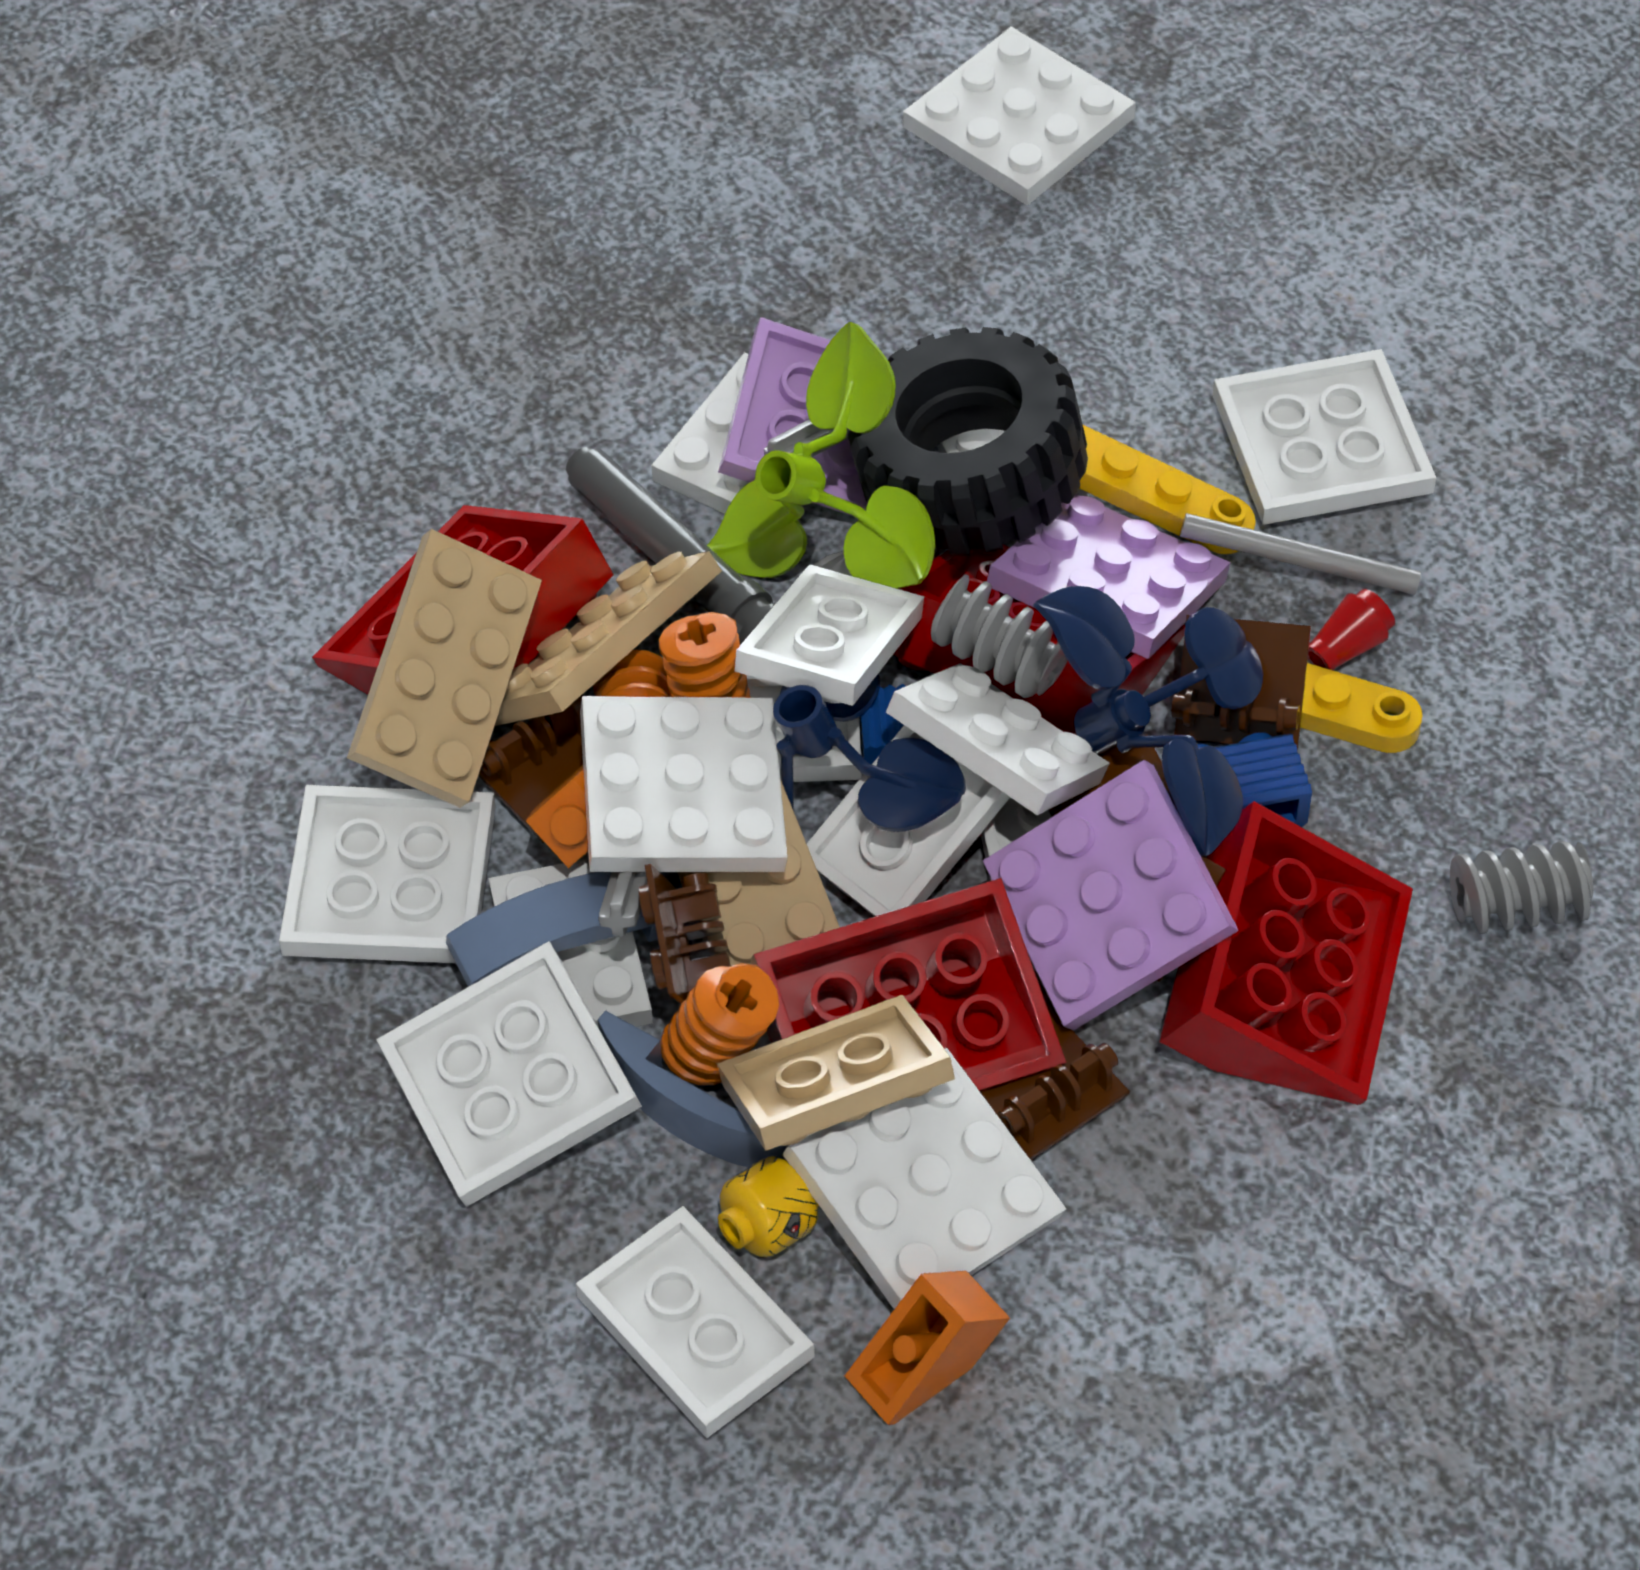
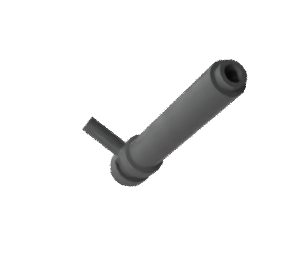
M583 447L578 449L569 458L566 464V472L569 475L570 485L656 564L676 552H681L684 557L710 551L722 572L694 595L693 598L708 612L726 614L736 620L741 645L776 604L773 603L771 595L757 582L743 579L604 451Z

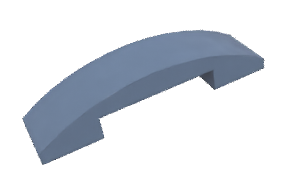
M593 872L531 890L484 911L448 933L445 943L468 987L550 941L556 952L614 937L612 929L601 926L598 920L612 872ZM660 872L676 889L683 888L677 872ZM641 909L637 925L628 927L626 933L642 929L648 942L658 940L655 924H646Z
M606 1010L598 1018L599 1030L642 1105L640 1109L652 1120L689 1145L712 1156L748 1168L759 1160L770 1156L786 1160L783 1153L788 1145L778 1146L765 1151L739 1110L662 1068L659 1039Z

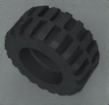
M966 327L951 329L950 335L936 339L934 334L918 339V346L908 351L901 348L892 354L888 361L894 373L896 389L894 402L889 414L871 432L857 433L848 429L847 433L851 446L850 450L866 502L869 501L874 491L882 486L899 487L911 492L921 501L930 516L935 535L934 553L938 554L940 548L948 549L949 554L953 556H970V550L984 548L986 553L1002 550L1003 543L1013 539H1017L1018 543H1021L1034 536L1036 532L1035 527L1041 523L1046 526L1052 523L1063 511L1061 503L1069 504L1081 486L1079 480L1085 474L1088 462L1086 452L1088 445L1072 378L1066 367L1058 362L1057 356L1040 344L1035 346L1034 340L1013 332L1008 337L1004 336L1003 331L999 328L982 327L981 332L969 333ZM978 429L1005 431L993 441L972 450L957 453L932 452L943 441L963 432Z

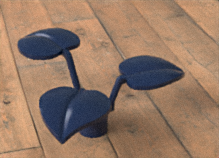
M1069 586L1056 590L1037 600L1033 607L1039 611L1051 626L1068 662L1082 680L1093 688L1100 689L1091 695L1093 702L1078 709L1075 714L1074 727L1077 736L1086 740L1092 748L1091 751L1096 754H1103L1115 747L1121 753H1125L1133 748L1164 747L1162 753L1163 772L1183 824L1201 858L1211 854L1234 829L1242 813V791L1234 770L1224 755L1216 748L1204 746L1198 749L1196 740L1191 735H1139L1144 732L1146 725L1150 721L1151 706L1203 679L1206 680L1213 699L1222 708L1240 709L1257 698L1263 684L1262 664L1255 648L1246 640L1243 629L1232 617L1217 608L1206 607L1194 612L1186 621L1184 638L1188 653L1199 668L1143 697L1142 694L1135 690L1118 689L1132 672V666L1125 657L1132 651L1135 639L1126 615L1114 599L1092 587Z
M879 673L853 706L844 703L825 702L820 692L809 685H796L790 688L782 686L780 695L774 703L773 715L785 736L777 743V749L781 754V781L792 809H794L793 755L798 754L808 758H818L827 754L833 746H836L863 775L870 777L859 790L858 804L867 821L884 831L906 832L933 821L960 801L966 791V781L962 770L954 758L927 740L920 738L893 740L882 749L878 757L877 766L867 762L845 739L842 731L837 728L835 721L847 722L854 720L869 709L880 689L881 679Z

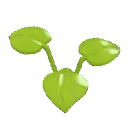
M848 322L837 332L822 353L808 384L806 409L811 423L820 429L833 431L809 443L797 442L794 445L793 453L775 450L764 455L757 465L755 480L746 484L735 495L727 508L718 531L707 545L737 573L752 577L772 578L791 571L799 563L807 547L806 532L798 521L804 514V508L801 505L816 502L848 513L859 520L848 530L843 548L846 567L853 577L901 589L921 584L929 574L934 558L935 535L930 516L916 496L899 487L882 486L874 491L868 501L866 510H864L859 505L826 493L824 491L826 484L825 473L819 462L811 457L812 453L843 441L846 437L847 429L857 433L873 431L887 417L893 405L896 383L891 365L860 325Z

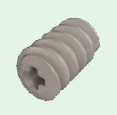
M964 575L949 591L933 619L931 628L932 641L941 647L952 643V653L960 659L970 658L973 655V666L981 672H987L994 668V679L1002 685L1011 684L1015 681V692L1023 698L1031 697L1036 693L1038 696L1044 694L1057 680L1068 661L1059 643L1054 644L1050 642L1053 630L1049 623L1046 621L1035 632L1029 629L1034 614L1031 608L1027 606L1013 619L1009 616L1013 601L1010 595L1005 594L992 606L988 604L992 585L985 581L970 593L967 591L969 576Z
M1557 841L1552 845L1550 853L1545 846L1533 844L1527 848L1525 856L1519 849L1510 847L1502 851L1500 859H1498L1494 852L1489 850L1481 851L1476 856L1474 863L1468 855L1456 854L1452 858L1450 865L1451 898L1457 920L1463 924L1465 917H1472L1480 934L1488 932L1490 914L1496 913L1505 931L1513 929L1515 913L1519 910L1523 911L1525 919L1531 928L1539 925L1540 912L1543 907L1548 908L1555 924H1562L1564 922L1566 904H1573L1575 912L1581 921H1586L1590 917L1593 878L1587 851L1580 842H1577L1574 849L1569 842Z

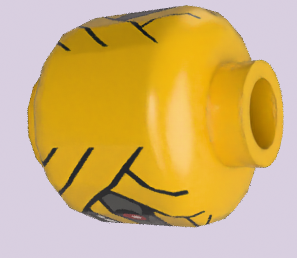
M770 1156L759 1160L727 1180L720 1192L719 1200L722 1213L718 1215V1224L722 1234L733 1247L737 1249L744 1247L750 1253L759 1257L766 1258L780 1253L809 1234L817 1223L818 1203L796 1170L787 1160L779 1157Z

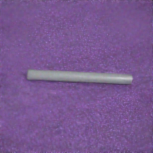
M1188 513L1185 514L1180 532V537L1412 595L1416 594L1421 578L1420 571Z

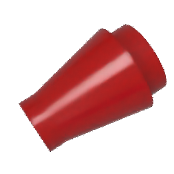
M1362 589L1357 594L1348 593L1315 638L1309 643L1308 661L1313 665L1334 671L1342 664L1387 641L1389 638L1388 631L1395 626V618L1392 611L1377 594L1369 589Z

